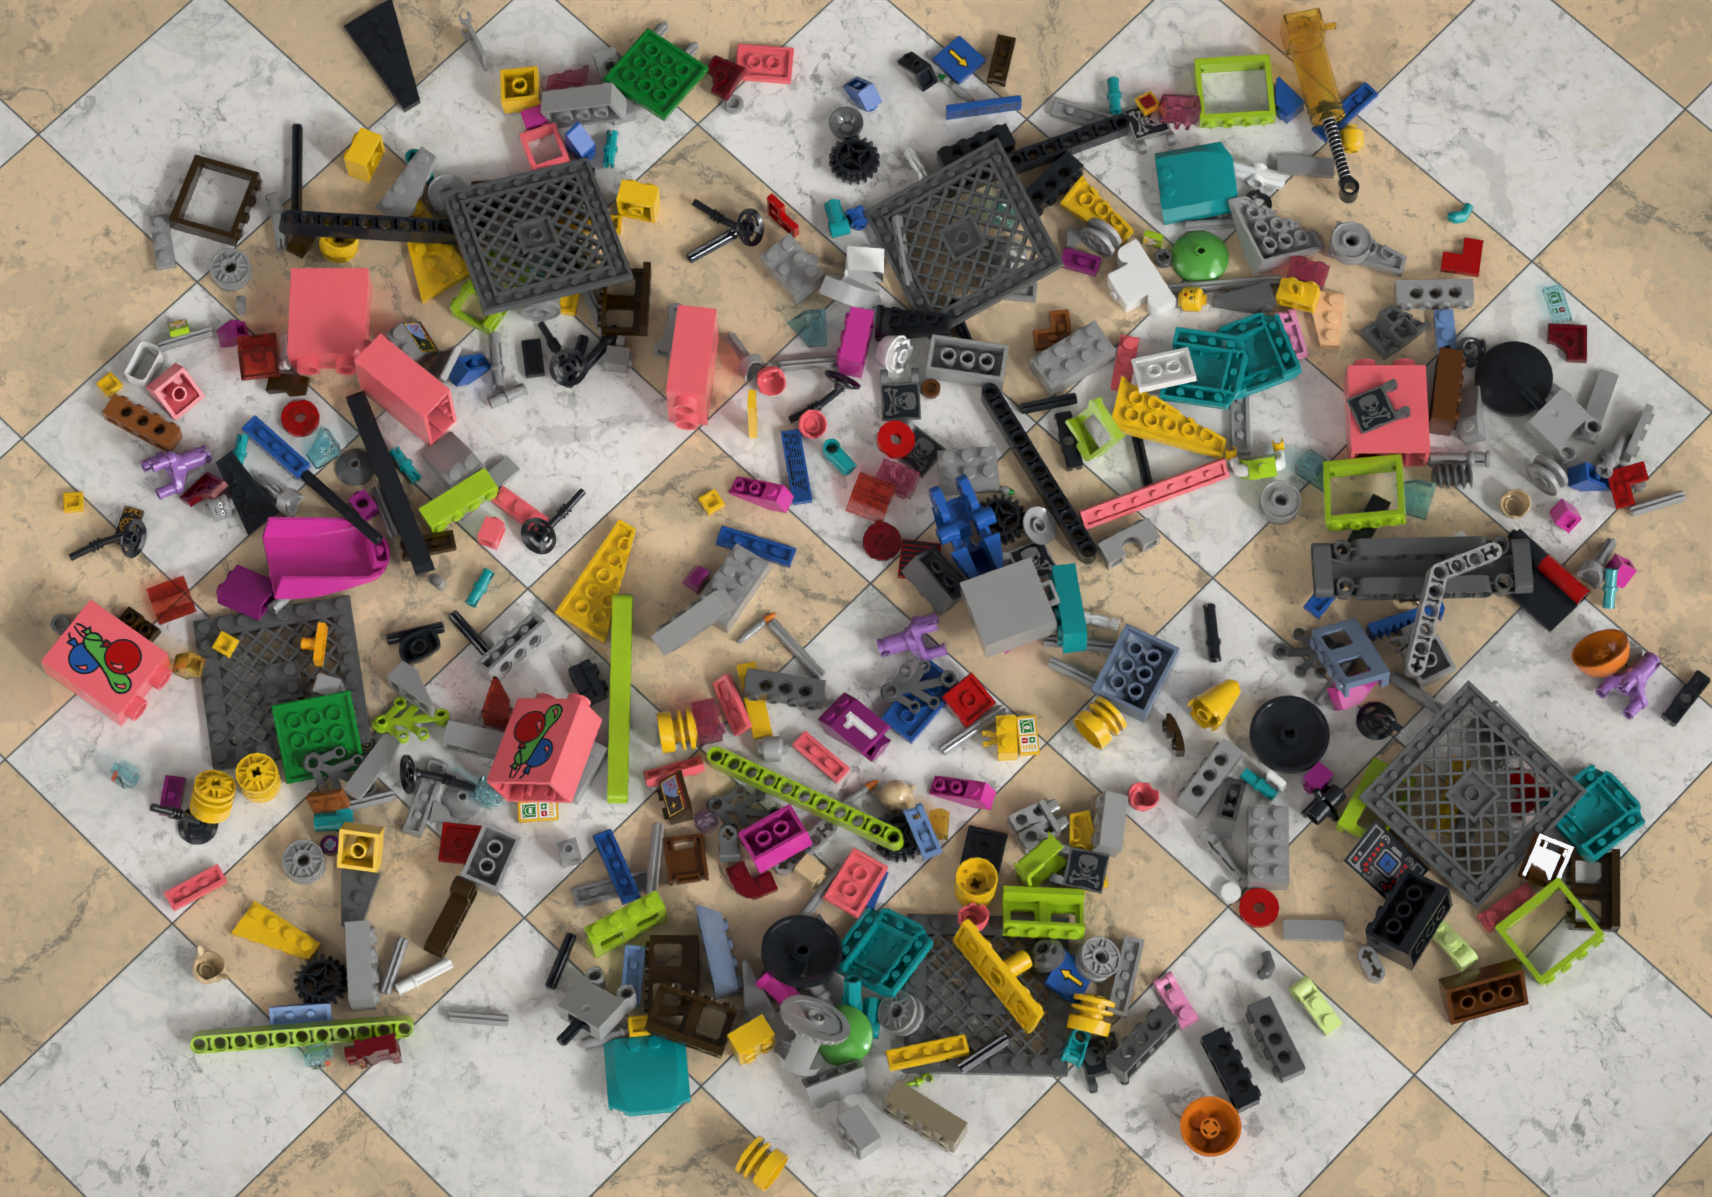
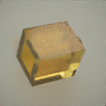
M192 652L176 654L172 673L186 680L199 678L202 675L205 658Z
M943 808L930 810L929 821L937 839L948 841L950 811H946Z

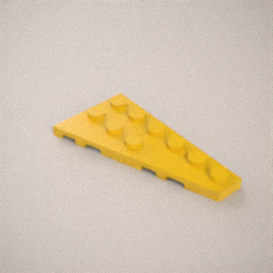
M1121 376L1112 418L1123 434L1217 459L1223 457L1227 439L1211 429L1197 424L1191 417L1187 418L1182 415L1178 409L1155 395L1151 396L1146 392L1139 393L1137 385L1131 384L1127 381L1128 379Z

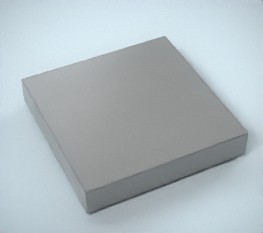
M455 345L440 351L430 374L441 383L446 382L462 348Z

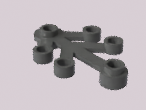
M1296 628L1293 632V638L1296 641H1302L1308 648H1288L1284 643H1277L1273 647L1272 655L1276 660H1284L1286 657H1309L1303 664L1298 665L1294 671L1297 678H1304L1307 670L1319 658L1316 651L1312 650L1310 646L1311 638L1305 634L1304 629ZM1301 632L1303 636L1298 637L1295 633ZM1327 635L1321 636L1326 646L1331 650L1347 646L1341 642L1335 643ZM1282 651L1284 654L1279 656L1276 652ZM1324 664L1316 666L1314 674L1317 678L1325 677L1327 669ZM1302 669L1304 673L1299 674L1297 670ZM1322 669L1324 673L1319 674L1317 670Z
M922 660L919 662V667L909 683L900 686L903 679L911 674V667L908 664H903L900 666L899 673L893 682L882 686L880 694L884 701H897L906 706L912 714H917L920 711V703L918 701H911L902 694L910 693L926 702L930 709L936 710L940 705L939 698L930 696L922 690L938 686L951 688L956 684L957 677L953 671L946 670L939 678L919 682L924 673H928L931 667L928 660ZM927 664L928 668L923 669L921 668V665ZM907 668L909 672L903 673L901 670ZM951 678L952 682L946 683L945 679ZM893 691L894 694L892 696L887 695V692ZM934 700L937 702V705L933 706L930 702ZM917 705L918 708L916 710L911 709V706Z
M337 746L333 751L322 755L315 752L306 754L303 758V766L307 771L313 773L317 783V792H319L321 785H325L327 790H329V786L323 781L321 771L328 773L334 789L342 788L339 779L348 782L352 775L342 770L353 766H360L364 761L363 756L356 754L351 759L333 766L323 763L335 757L342 758L345 756V749L342 746ZM341 748L343 755L337 756L336 750ZM355 757H361L362 762L360 764H355ZM310 759H316L317 764L311 766L309 764ZM375 782L372 784V789L367 791L365 795L374 793L376 790Z
M740 784L736 785L734 790L723 797H711L706 804L707 811L711 815L719 816L724 824L734 825L737 833L738 825L731 821L726 812L734 813L742 826L747 828L752 824L746 816L765 818L781 808L772 807L767 811L748 807L756 801H763L765 799L766 793L759 789H755L753 794L736 805L728 804L736 797L742 798L746 795V788ZM737 789L744 790L742 794H738L736 791ZM762 792L763 796L757 797L756 793ZM719 804L720 808L714 809L713 805ZM727 828L726 831L729 835L734 834V832H730Z

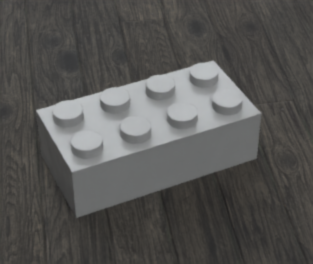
M613 83L588 84L584 87H568L561 90L551 89L550 91L542 92L541 113L550 123L555 122L558 129L572 127L577 121L584 126L626 120L627 99Z
M1094 320L1031 358L1029 369L1048 395L1054 397L1115 360L1116 349Z
M932 334L926 367V379L983 387L987 383H993L1000 390H1003L1009 345Z
M737 543L698 598L700 599L703 594L714 588H717V590L725 588L737 607L712 625L727 634L770 573L769 562Z
M724 587L719 590L714 588L703 594L697 601L685 607L686 610L678 612L668 622L654 629L656 633L651 637L663 655L666 656L689 642L737 606Z
M1248 805L1246 812L1247 889L1287 890L1289 886V806Z
M369 920L345 922L348 1001L353 1012L377 1010V1003H380V991H378V986L376 985V983H379V971H377V966L375 965L378 964V952L376 951V946H374V944H377V932H375V927L371 926Z

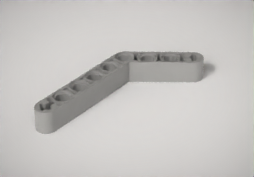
M1494 542L1488 543L1439 562L1427 570L1403 666V672L1406 677L1416 678L1425 671L1447 580L1490 564L1500 558L1502 548L1499 544ZM1488 551H1493V552H1494L1493 555L1490 554V555H1487L1486 557H1484V555H1483V554H1485V553L1488 552ZM1470 555L1476 558V564L1470 562ZM1452 562L1458 564V571L1453 570L1451 566ZM1434 569L1440 571V578H1437L1434 575ZM1429 588H1433L1436 591V597L1429 594ZM1425 607H1429L1431 609V616L1426 615L1424 611ZM1420 626H1424L1427 629L1426 635L1420 632ZM1415 645L1422 647V654L1416 652ZM1413 664H1415V669H1417L1416 672H1413L1414 668L1411 667Z

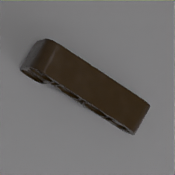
M458 875L454 878L450 887V897L424 945V951L441 959L445 957L476 898L478 889L475 883Z

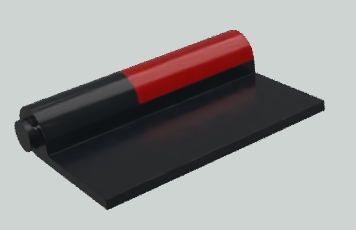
M1514 529L1507 536L1509 540L1529 539L1533 593L1507 595L1550 633L1588 597L1591 591L1524 531ZM1498 583L1500 587L1506 588L1504 583Z

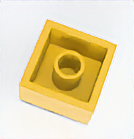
M538 66L500 70L501 104L505 114L518 113L541 104L542 88Z
M362 127L358 133L356 132L353 135L352 145L350 149H346L343 157L348 176L370 183L385 154L382 135Z
M622 179L616 198L618 215L655 224L661 205L659 187L652 183L643 184L633 179Z
M344 822L339 831L337 867L376 873L382 865L384 827Z
M763 1014L727 1034L728 1046L740 1065H748L757 1059L756 1056L761 1053L767 1054L774 1049L773 1046L776 1045L775 1033Z

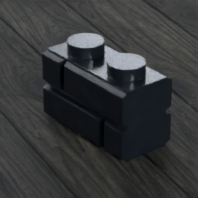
M586 659L568 669L575 688L580 695L590 700V706L608 698L606 691L609 688L605 680L601 681L598 674H600L596 663L592 664L590 659Z

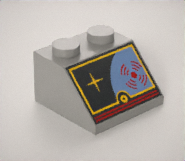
M421 321L401 323L386 332L387 339L419 365L440 352Z

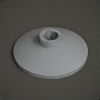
M1039 506L1032 507L1025 512L1022 525L1026 536L1038 545L1050 543L1054 539L1057 530L1052 514L1047 509Z
M463 780V781H466V782L475 784L474 782H471V781H468V780ZM478 785L475 792L456 786H449L444 793L443 803L451 816L467 819L480 811L483 805V794ZM464 794L466 795V798L464 800H460L459 796Z

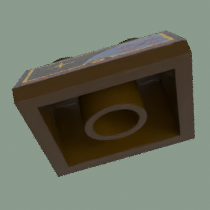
M679 770L659 782L660 789L657 790L659 802L663 801L665 808H662L664 819H668L670 825L693 820L692 805L682 770Z

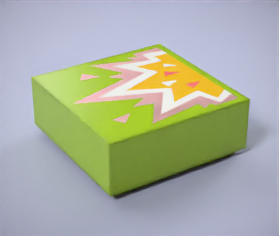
M1145 230L1143 244L1161 249L1164 235Z
M187 318L168 323L172 338L190 333Z

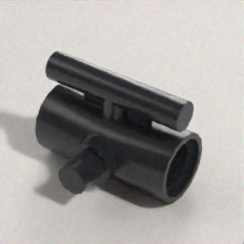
M1335 784L1332 786L1327 785L1322 791L1319 788H1315L1312 791L1315 798L1301 812V815L1304 818L1308 817L1316 825H1320L1327 817L1331 818L1333 822L1337 821L1339 816L1336 808L1346 798V794Z

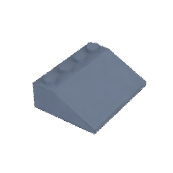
M1126 623L1091 692L1107 699L1114 707L1126 715L1145 723L1179 658L1180 648Z
M698 905L696 906L698 926L715 999L739 995V988L742 987L740 975L736 976L735 968H738L736 957H731L730 950L733 949L731 937L727 938L726 930H729L727 919L722 918L721 912Z

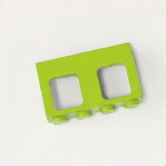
M490 251V253L488 254L493 258H496L497 254H495L492 251ZM501 258L500 261L508 263V260ZM513 263L512 266H514V267H516V268H520L519 266H517V265H515V264ZM526 267L524 271L531 274L530 268ZM521 276L518 279L519 282H522L524 284L528 280ZM469 279L468 282L462 284L457 298L454 297L450 303L451 314L487 335L492 334L508 311L485 316L481 321L462 312L461 308L471 294L476 295L471 279Z
M1373 757L1337 824V831L1343 833L1345 830L1359 838H1362L1366 833V829L1357 825V821L1364 808L1367 807L1358 797L1389 764ZM1409 776L1410 787H1417L1415 786L1417 779ZM1416 790L1410 791V797L1414 796ZM1406 792L1400 802H1406ZM1397 805L1405 812L1407 805ZM1389 826L1386 827L1388 832L1392 830Z
M1004 885L1002 895V936L1084 940L1085 890ZM1011 912H1032L1035 915V921L1011 920ZM1051 914H1072L1075 916V923L1051 922Z
M655 890L584 927L589 937L586 939V942L595 958L667 922L666 907L657 891Z

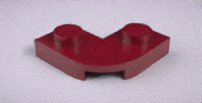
M744 861L725 868L734 891L742 897L757 900L778 891L771 871L751 878Z

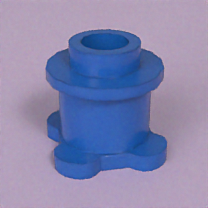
M862 205L845 211L846 217L851 223L850 228L856 231L864 229L868 224V219L864 217V207Z

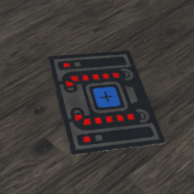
M1377 820L1374 821L1344 859V862L1385 900L1390 889L1393 890L1397 877L1400 873H1404L1406 868L1423 876L1429 870Z

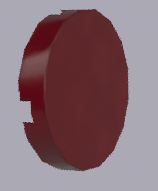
M877 522L871 525L863 536L865 553L876 561L893 559L901 548V535L898 529L886 522Z

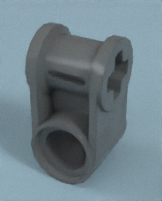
M723 824L719 829L720 863L739 862L740 850L736 828L732 824ZM727 828L730 830V832H734V834L730 835V838H726V835H722V833H724L725 829Z

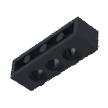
M1006 123L998 124L990 130L978 132L968 139H960L956 144L941 147L937 151V161L940 167L943 168L959 159L954 157V155L959 154L963 157L972 152V148H979L997 137L1007 154L1015 150L1016 141Z
M1068 151L1025 189L1039 217L1047 206L1051 207L1056 202L1057 197L1061 193L1065 194L1070 189V185L1074 181L1077 182L1083 175L1084 165ZM1066 174L1067 177H1061L1059 175ZM1047 186H1052V187H1054V189H1051V190H1050V189H1047L1046 187H1047ZM1039 198L1041 201L1035 202L1033 199Z
M1221 1027L1202 1036L1200 1043L1231 1104L1238 1113H1241L1258 1105L1262 1095L1258 1086H1254L1251 1081L1252 1075L1248 1067L1244 1068L1241 1062L1243 1058L1238 1049L1235 1050L1232 1045L1234 1041L1230 1032H1226L1224 1027ZM1225 1048L1228 1054L1220 1055L1217 1049ZM1228 1066H1234L1236 1067L1237 1072L1230 1073L1227 1071L1226 1068ZM1244 1084L1247 1090L1239 1091L1236 1085Z

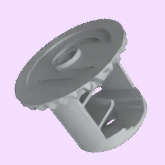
M805 995L787 997L780 1006V1014H782L781 1019L784 1020L785 1025L789 1026V1030H793L791 1038L780 1039L773 1049V1056L783 1069L792 1074L803 1077L817 1075L824 1063L823 1057L818 1051L820 1044L831 1046L843 1043L850 1034V1024L838 1009L823 1000Z

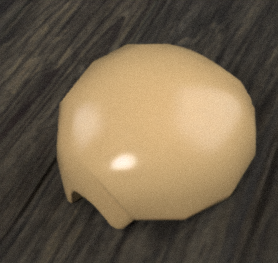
M1521 489L1509 490L1501 497L1499 508L1506 517L1518 519L1526 515L1531 508V499L1528 493Z

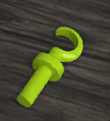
M925 1073L920 1079L914 1077L913 1081L905 1082L904 1084L909 1087L914 1085L920 1087L924 1083V1077H930V1083H932L933 1076Z

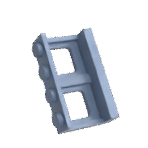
M1356 618L1312 630L1310 646L1312 650L1316 651L1320 663L1324 664L1329 677H1332L1335 681L1337 690L1341 691L1345 698L1349 697L1350 688L1377 681L1380 687L1388 686L1390 671ZM1345 631L1353 644L1331 650L1321 638L1324 635ZM1362 658L1370 671L1347 677L1339 666L1341 662Z

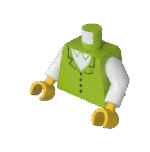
M1281 438L1280 443H1275L1274 439L1272 440L1275 453L1243 459L1237 458V447L1233 446L1232 451H1229L1226 447L1225 459L1229 460L1235 475L1241 479L1256 480L1277 476V471L1283 470L1286 466L1283 438Z

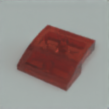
M860 472L845 511L875 523L884 522L897 485Z
M184 575L146 589L159 625L197 612Z

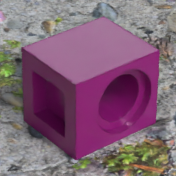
M365 489L360 492H354L348 499L349 506L366 521L379 514L378 506ZM360 503L367 504L365 507H358Z
M1318 761L1303 777L1301 783L1303 789L1308 794H1313L1312 791L1315 788H1319L1322 791L1332 781L1334 773Z

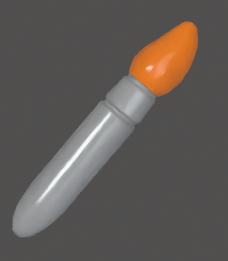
M775 612L765 615L763 619L745 631L738 638L737 643H744L775 618Z
M876 779L867 782L865 786H862L840 802L846 805L851 804L863 796V794L873 790L879 781Z

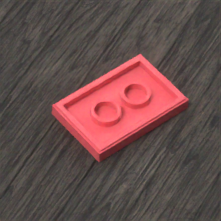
M738 43L736 64L745 67L747 70L741 81L791 84L794 48Z
M853 847L823 896V900L858 919L886 874L888 866Z

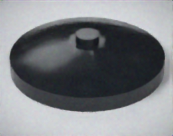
M1510 341L1492 347L1482 356L1475 370V386H1480L1482 403L1491 411L1502 416L1520 417L1537 410L1520 394L1519 391L1524 385L1528 384L1544 401L1548 399L1553 386V372L1547 357L1538 348L1524 342Z
M1280 696L1264 703L1254 714L1249 730L1251 748L1260 762L1274 771L1285 774L1301 773L1314 767L1325 755L1330 739L1329 725L1322 711L1312 702L1297 696Z
M793 915L782 918L768 928L762 939L761 958L766 970L776 980L791 987L811 988L822 985L837 973L841 965L843 949L839 936L831 926L815 917Z

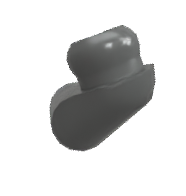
M1268 950L1261 953L1264 965L1257 971V977L1260 980L1269 979L1275 970L1272 954Z

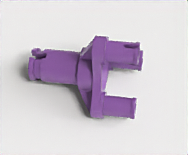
M205 444L180 454L178 452L173 453L172 451L166 453L161 451L156 453V456L140 461L145 473L150 470L155 473L165 469L171 480V483L155 489L159 500L173 494L183 493L187 472L212 462L210 451L205 452L207 449Z
M934 612L921 617L919 615L914 616L909 626L904 628V631L885 636L881 640L880 638L876 639L881 657L884 658L886 655L891 656L910 650L921 661L928 660L930 662L931 659L948 655L945 643L930 648L925 647L923 634L938 631L936 626L939 624L937 613Z
M1646 652L1632 668L1626 669L1623 673H1615L1609 677H1604V681L1595 689V693L1600 698H1605L1613 688H1617L1619 692L1622 691L1621 694L1627 695L1631 699L1630 704L1623 709L1622 713L1627 719H1633L1640 709H1644L1648 705L1644 688L1647 685L1646 681L1661 665V663H1657L1660 662L1659 657L1652 652Z

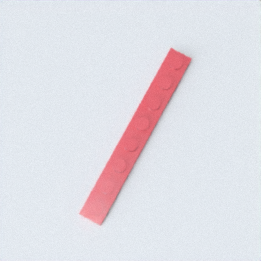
M1220 458L1078 510L1081 522L1087 530L1230 477L1224 458Z

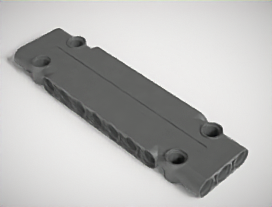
M1484 536L1367 538L1356 539L1352 543L1346 540H1339L1336 543H1312L1311 563L1314 598H1338L1340 600H1347L1350 597H1356L1357 600L1420 599L1426 572L1430 567L1492 542L1499 544L1503 548L1500 558L1490 564L1448 579L1442 599L1486 598L1492 594L1503 597L1507 594L1533 593L1529 539L1507 540L1501 536L1493 540H1487ZM1343 549L1346 553L1340 554L1337 550ZM1488 551V552H1486V553L1483 554V555H1484V557H1486L1487 555H1490V554L1493 555L1494 552H1493V551ZM1472 555L1469 556L1470 562L1476 564V558ZM1452 562L1453 570L1458 571L1459 567L1455 562ZM1434 569V575L1437 578H1440V571ZM1498 583H1504L1506 588L1500 587ZM1340 586H1346L1349 590L1343 591L1340 589ZM1429 588V594L1436 597V591L1433 588Z

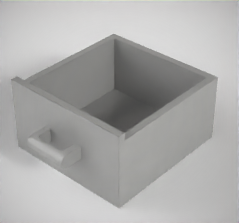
M1031 557L960 582L961 596L986 658L1049 635L1057 634L1056 619L1051 606L1059 604L1060 599L1052 580L1041 583ZM1050 587L1054 599L1048 601L1043 588Z

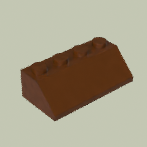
M1516 958L1438 979L1441 998L1451 1025L1529 1004L1524 969Z

